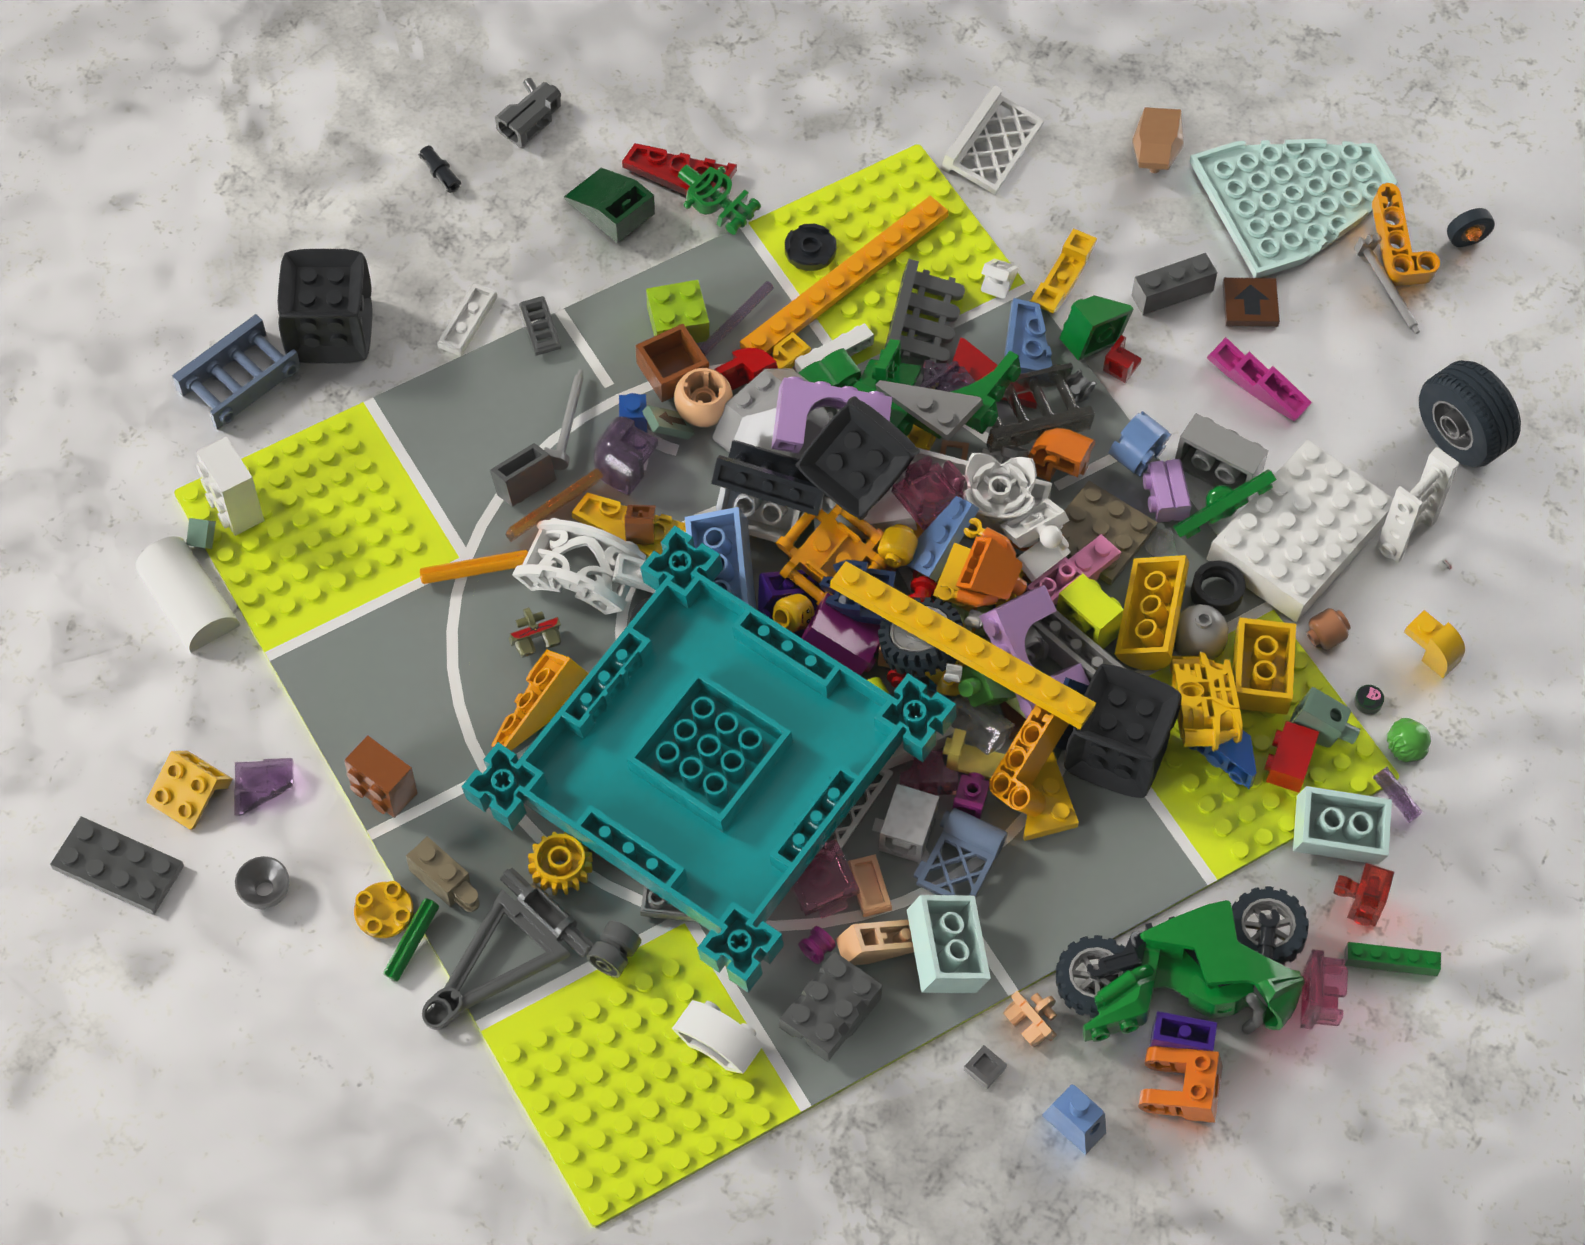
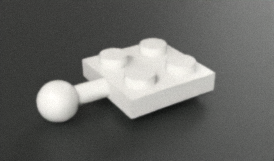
M1047 498L1033 506L1025 515L1012 518L1001 524L1000 527L1004 535L1019 548L1034 545L1038 542V538H1040L1041 543L1045 547L1055 548L1062 542L1063 535L1060 529H1062L1063 524L1069 521V518L1063 509Z

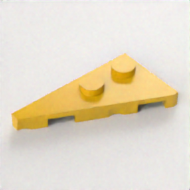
M1052 751L1032 783V786L1045 796L1046 806L1044 811L1038 816L1031 817L1027 815L1023 836L1024 841L1074 829L1079 824Z

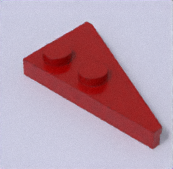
M960 337L946 378V384L963 388L982 379L994 371L998 365L965 338ZM1016 380L1011 382L1005 389V394L1001 400L1036 409L1039 398Z

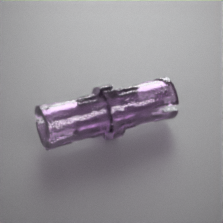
M1387 766L1372 777L1389 797L1388 799H1392V803L1399 809L1408 823L1423 813V810L1420 809L1407 791L1409 789L1400 784Z

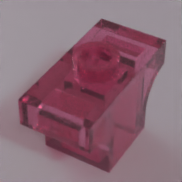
M931 751L923 762L913 756L911 768L900 772V785L933 795H956L958 771H952L945 766L942 751Z

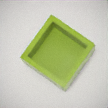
M699 280L646 288L647 309L654 336L684 324L696 343L710 341L709 319Z

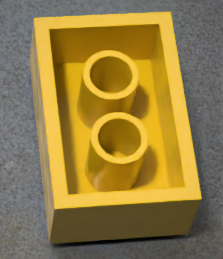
M1239 617L1234 637L1232 671L1240 709L1288 714L1293 699L1296 624Z

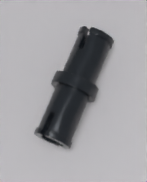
M431 145L425 146L420 150L418 156L429 167L430 174L434 178H438L449 193L456 191L460 187L461 181L449 169V163L446 160H442Z

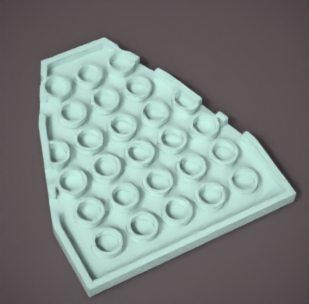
M1297 139L1285 140L1284 144H1270L1269 140H1261L1260 145H1246L1245 141H1236L1191 155L1189 161L1254 278H1261L1302 265L1360 224L1373 211L1372 201L1382 184L1392 183L1397 186L1398 183L1376 145L1371 143L1355 144L1343 141L1342 145L1327 144V140Z

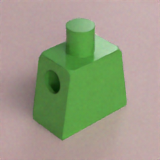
M963 665L958 690L963 697H968L972 707L998 705L1016 697L1015 692L971 667Z

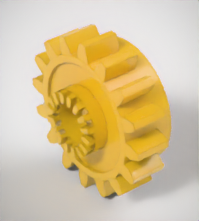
M554 831L551 836L545 837L543 835L539 844L534 843L532 845L534 853L528 854L530 863L528 864L529 874H533V883H540L544 891L550 887L552 888V894L556 895L558 889H563L564 894L568 895V888L573 887L578 891L580 890L579 881L588 882L587 873H592L593 870L592 863H590L593 861L592 853L588 852V847L580 843L576 838L568 835L566 832L557 834ZM559 861H561V862L564 861V862H565L564 864H560V865L556 864V862H559Z

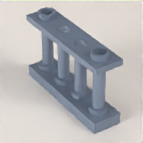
M257 314L253 315L172 375L176 391L184 397L190 391H194L212 408L209 412L213 426L216 429L230 423L237 414L285 378L294 375L300 368L298 354L294 349L284 356L264 338L266 336L264 323ZM257 345L275 363L265 371H262L243 352L251 346ZM232 360H236L254 377L243 387L223 369ZM215 375L234 394L221 403L201 384L211 376Z

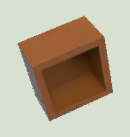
M680 324L636 345L637 365L661 402L674 397L677 383L687 372L698 368H709L708 360L684 324Z
M368 735L344 760L347 769L346 775L351 784L350 789L360 798L365 796L371 800L374 808L382 814L387 812L395 818L418 794L412 767Z

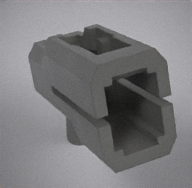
M531 78L525 79L523 84L529 95L518 104H509L495 116L498 132L507 139H510L518 147H523L552 122V114L561 107V93L556 86L543 82L536 87Z

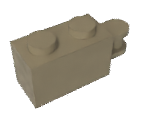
M428 836L406 855L409 871L449 907L457 903L467 912H473L479 908L478 892L471 886L469 873Z

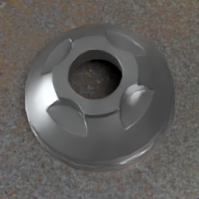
M266 856L255 857L239 868L235 877V889L240 899L246 905L255 909L270 908L280 903L286 896L289 889V875L286 867L277 859ZM268 882L273 885V890L269 895L260 896L256 893V888L261 883Z

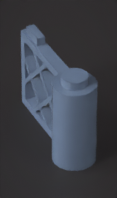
M953 808L951 812L947 810L940 822L943 832L928 861L921 860L914 873V877L918 879L916 885L937 895H955L952 885L968 881L971 887L969 896H975L976 898L988 872L1004 846L1008 832L957 808ZM946 842L956 847L959 857L943 861L940 851L944 843ZM938 857L940 863L934 864ZM978 857L986 861L982 870L970 874L965 860ZM962 862L966 875L950 880L946 866ZM942 868L946 882L934 885L926 881L930 871ZM978 877V879H977V881H976V883H975V885H974L972 879ZM949 887L950 892L943 888Z

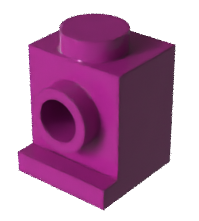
M971 772L968 776L962 774L953 801V808L981 819L989 791V781H986L985 777L979 773Z

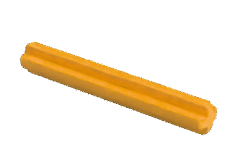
M520 550L424 567L420 569L422 584L513 569L516 566L523 565L528 551Z

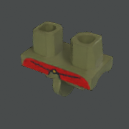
M528 607L523 609L525 617L515 620L518 628L526 625L528 627L510 633L508 638L511 646L515 645L520 656L524 658L536 653L532 641L536 637L542 636L546 649L560 645L559 628L561 624L558 617L536 624L535 622L545 619L542 611L532 614Z

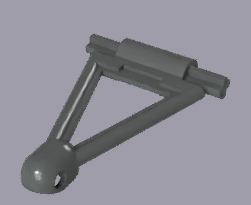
M507 869L503 872L504 875L500 880L518 897L515 901L501 889L445 987L437 991L425 1003L422 1009L423 1021L431 1029H443L461 1012L570 957L571 954L559 943L563 940L582 958L588 955L594 944L576 928L577 921L536 883L529 884L515 869ZM504 913L545 951V953L463 995L459 992Z

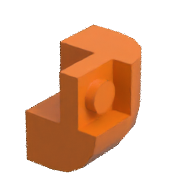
M1057 427L1045 431L1036 440L1028 458L1034 460L1037 477L1049 482L1056 469L1078 478L1079 474L1084 475L1088 468L1095 440L1072 430Z

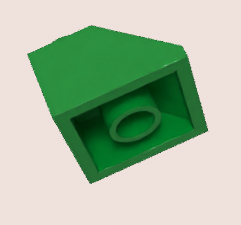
M1096 295L1086 299H1079L1071 306L1070 314L1063 325L1064 328L1059 339L1079 361L1113 346L1123 334L1134 309L1131 305Z

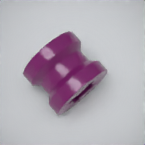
M814 926L810 930V936L803 938L798 943V946L807 958L816 964H820L824 960V955L836 948V943L824 929Z

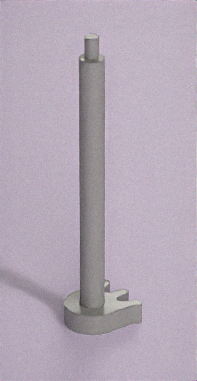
M1378 233L1373 236L1369 234L1364 240L1360 237L1354 247L1355 252L1359 257L1365 256L1409 328L1413 329L1415 334H1418L1420 330L1417 327V321L1373 252L1382 240Z
M581 369L578 370L577 375L574 377L556 450L544 448L550 454L555 470H565L569 465L570 457L565 452L584 379L582 376L583 370Z

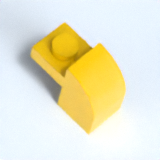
M1425 610L1404 631L1405 634L1426 650L1422 662L1442 678L1452 671L1464 656L1465 644L1459 632L1449 622L1445 626L1442 625Z

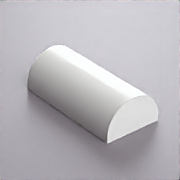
M177 536L160 539L148 546L140 554L136 562L138 574L190 653L240 626L239 621L184 539Z

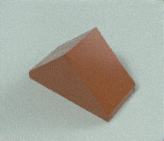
M628 505L625 515L626 541L635 544L654 545L656 505Z

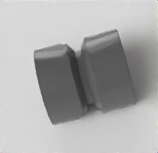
M609 921L600 934L602 941L595 942L587 955V959L602 973L618 978L628 965L627 957H632L642 942L639 935L628 926L617 921Z

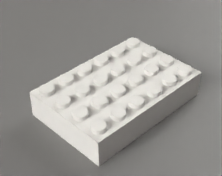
M1308 439L1275 473L1274 476L1277 480L1271 483L1273 488L1262 495L1257 493L1213 540L1207 556L1208 561L1220 560L1237 567L1244 576L1246 588L1296 623L1382 528L1393 498Z

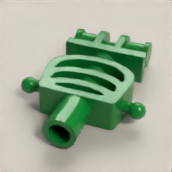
M685 165L678 174V178L690 186L687 191V201L684 202V207L689 209L693 206L699 213L705 215L715 213L723 208L724 211L718 216L716 225L721 228L728 219L731 220L730 223L728 222L725 225L726 230L730 234L735 235L740 227L743 228L747 224V220H751L754 217V212L761 208V204L755 198H751L747 205L744 204L749 193L746 190L733 202L729 199L732 181L729 176L724 174L726 170L723 166H720L718 170L709 167L700 175L690 166ZM721 186L725 189L724 194L720 192Z

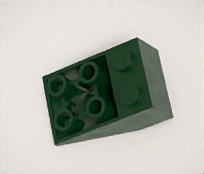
M602 167L564 196V199L616 243H619L655 214L654 194L637 180Z

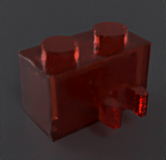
M1365 863L1358 882L1339 875L1333 893L1342 897H1352L1347 918L1354 920L1359 925L1376 926L1388 899L1394 871Z

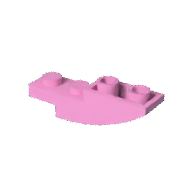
M1101 534L1071 558H1063L1029 584L1026 590L1030 591L1045 585L1053 604L1057 605L1059 593L1082 573L1089 579L1098 580L1100 573L1119 559L1121 551Z

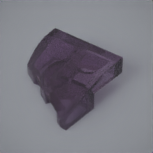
M293 758L235 762L234 815L241 816L294 787Z

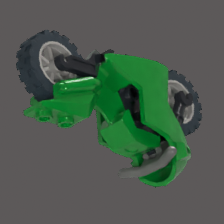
M1265 886V889L1260 890L1257 887L1251 889V892L1248 894L1246 892L1239 897V901H1235L1233 905L1228 900L1215 902L1176 917H1169L1167 921L1154 927L1152 923H1148L1145 925L1144 931L1132 932L1126 947L1122 944L1119 946L1116 944V940L1108 938V940L1102 939L1100 935H1094V938L1089 939L1088 936L1082 937L1079 942L1075 943L1073 941L1070 943L1068 950H1063L1059 957V962L1056 965L1058 994L1060 998L1065 1000V1005L1069 1009L1074 1008L1077 1014L1081 1016L1087 1014L1090 1015V1018H1093L1083 1025V1038L1085 1042L1090 1040L1094 1042L1103 1041L1109 1038L1111 1034L1121 1031L1122 1033H1131L1137 1030L1139 1026L1146 1024L1154 989L1165 987L1188 998V1006L1211 1019L1233 1016L1244 1007L1252 1008V1018L1245 1022L1241 1028L1242 1032L1246 1035L1254 1032L1262 1024L1267 1029L1280 1030L1294 1013L1305 984L1304 977L1300 971L1292 970L1285 966L1287 961L1291 963L1297 958L1298 953L1301 954L1307 940L1309 920L1306 918L1307 912L1304 906H1300L1299 900L1294 895L1292 897L1289 896L1286 890H1273L1274 887ZM1270 910L1271 913L1270 915H1265L1261 911ZM1255 914L1259 920L1258 922L1247 921L1250 915ZM1280 915H1282L1285 919L1280 920ZM1290 925L1289 936L1277 928ZM1246 928L1257 929V933L1251 938ZM1277 937L1283 940L1282 942L1275 944ZM1099 959L1098 964L1093 965L1089 960ZM1081 963H1084L1087 967V972L1075 969ZM1074 977L1088 980L1078 987Z

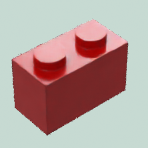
M1288 721L1285 722L1283 731L1277 729L1272 746L1277 747L1275 755L1269 753L1264 770L1269 771L1266 782L1299 793L1319 731Z

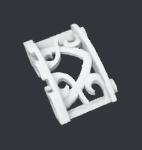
M558 518L539 521L537 524L539 531L523 565L516 566L512 575L531 591L549 590L561 593L562 588L576 592L575 598L592 605L605 615L623 611L627 604L625 599L630 586L619 584L616 592L612 591L614 574L612 570L615 569L616 564L614 558L621 553L645 560L647 556L639 550V547L633 542L624 541L611 533L583 523L560 520ZM549 543L552 551L547 550ZM588 546L595 555L599 566H587L577 573L570 571L569 562L563 554L578 547ZM557 562L562 565L561 568H557ZM589 575H595L596 581L587 577Z

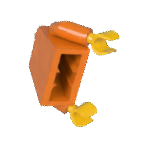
M971 518L969 523L975 525L977 531H970L968 528H964L963 532L969 538H976L956 583V587L960 589L959 591L954 590L948 583L941 584V587L949 588L951 594L949 597L939 595L937 597L942 601H949L953 598L958 603L982 607L994 605L998 599L1008 600L1011 593L1017 596L1022 595L1027 587V582L1018 577L1023 566L1022 562L1016 558V552L1009 538L988 527L986 529L982 528V523L979 519Z

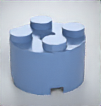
M1142 411L1120 433L1122 435L1119 439L1120 444L1114 441L1108 454L1132 473L1141 477L1147 470L1149 461L1153 457L1157 459L1165 450V444L1172 434Z

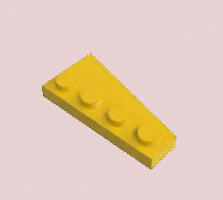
M587 492L571 512L572 518L626 541L625 515L627 506L621 505L619 501ZM665 514L655 515L654 545H636L647 556L646 559L653 551L661 555L663 553L661 541L674 525L686 532L685 522L673 520L672 516Z

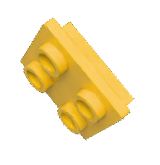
M188 750L171 751L146 801L186 828L195 829L213 792L218 789H228L233 778Z

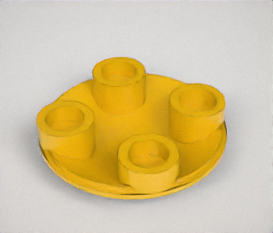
M396 881L372 884L359 892L355 899L354 917L357 925L364 933L375 938H390L398 935L409 925L413 916L412 899L409 893Z

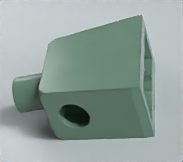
M1314 687L1308 691L1295 707L1290 719L1292 723L1319 731L1316 744L1327 748L1331 747L1338 738L1354 744L1360 732L1359 728L1347 723L1351 713L1350 708Z

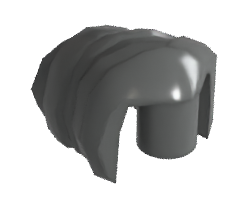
M1079 369L1064 380L1062 390L1066 399L1080 403L1088 399L1090 392L1094 390L1097 383L1095 381H1088L1082 375V370Z

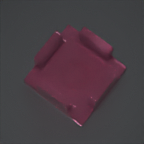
M926 456L909 465L905 478L892 487L891 492L924 531L956 496L964 499L962 490L965 477L950 460L944 462L942 468L938 462L931 465L933 460L930 456Z
M837 839L824 844L791 888L805 916L818 911L821 919L848 908L847 899L860 893Z
M1312 949L1302 972L1305 984L1301 993L1300 1028L1312 1029L1314 1024L1339 1026L1344 1010L1338 1009V997L1344 998L1347 995L1348 969L1345 967V959L1324 957L1323 950Z

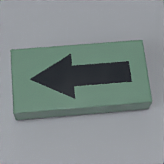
M648 405L642 411L650 428L655 433L688 440L695 434L691 425L677 411Z

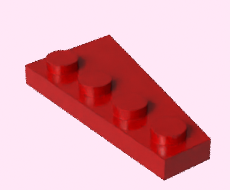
M634 143L622 160V168L684 195H687L690 186L678 178V174L685 165L690 166L700 175L709 167L718 170L720 166L725 168L724 174L729 176L730 179L737 172V164H717L716 160L705 158L704 161L690 158L689 154L680 153V155L669 154L665 149ZM721 186L720 192L722 193L724 188Z

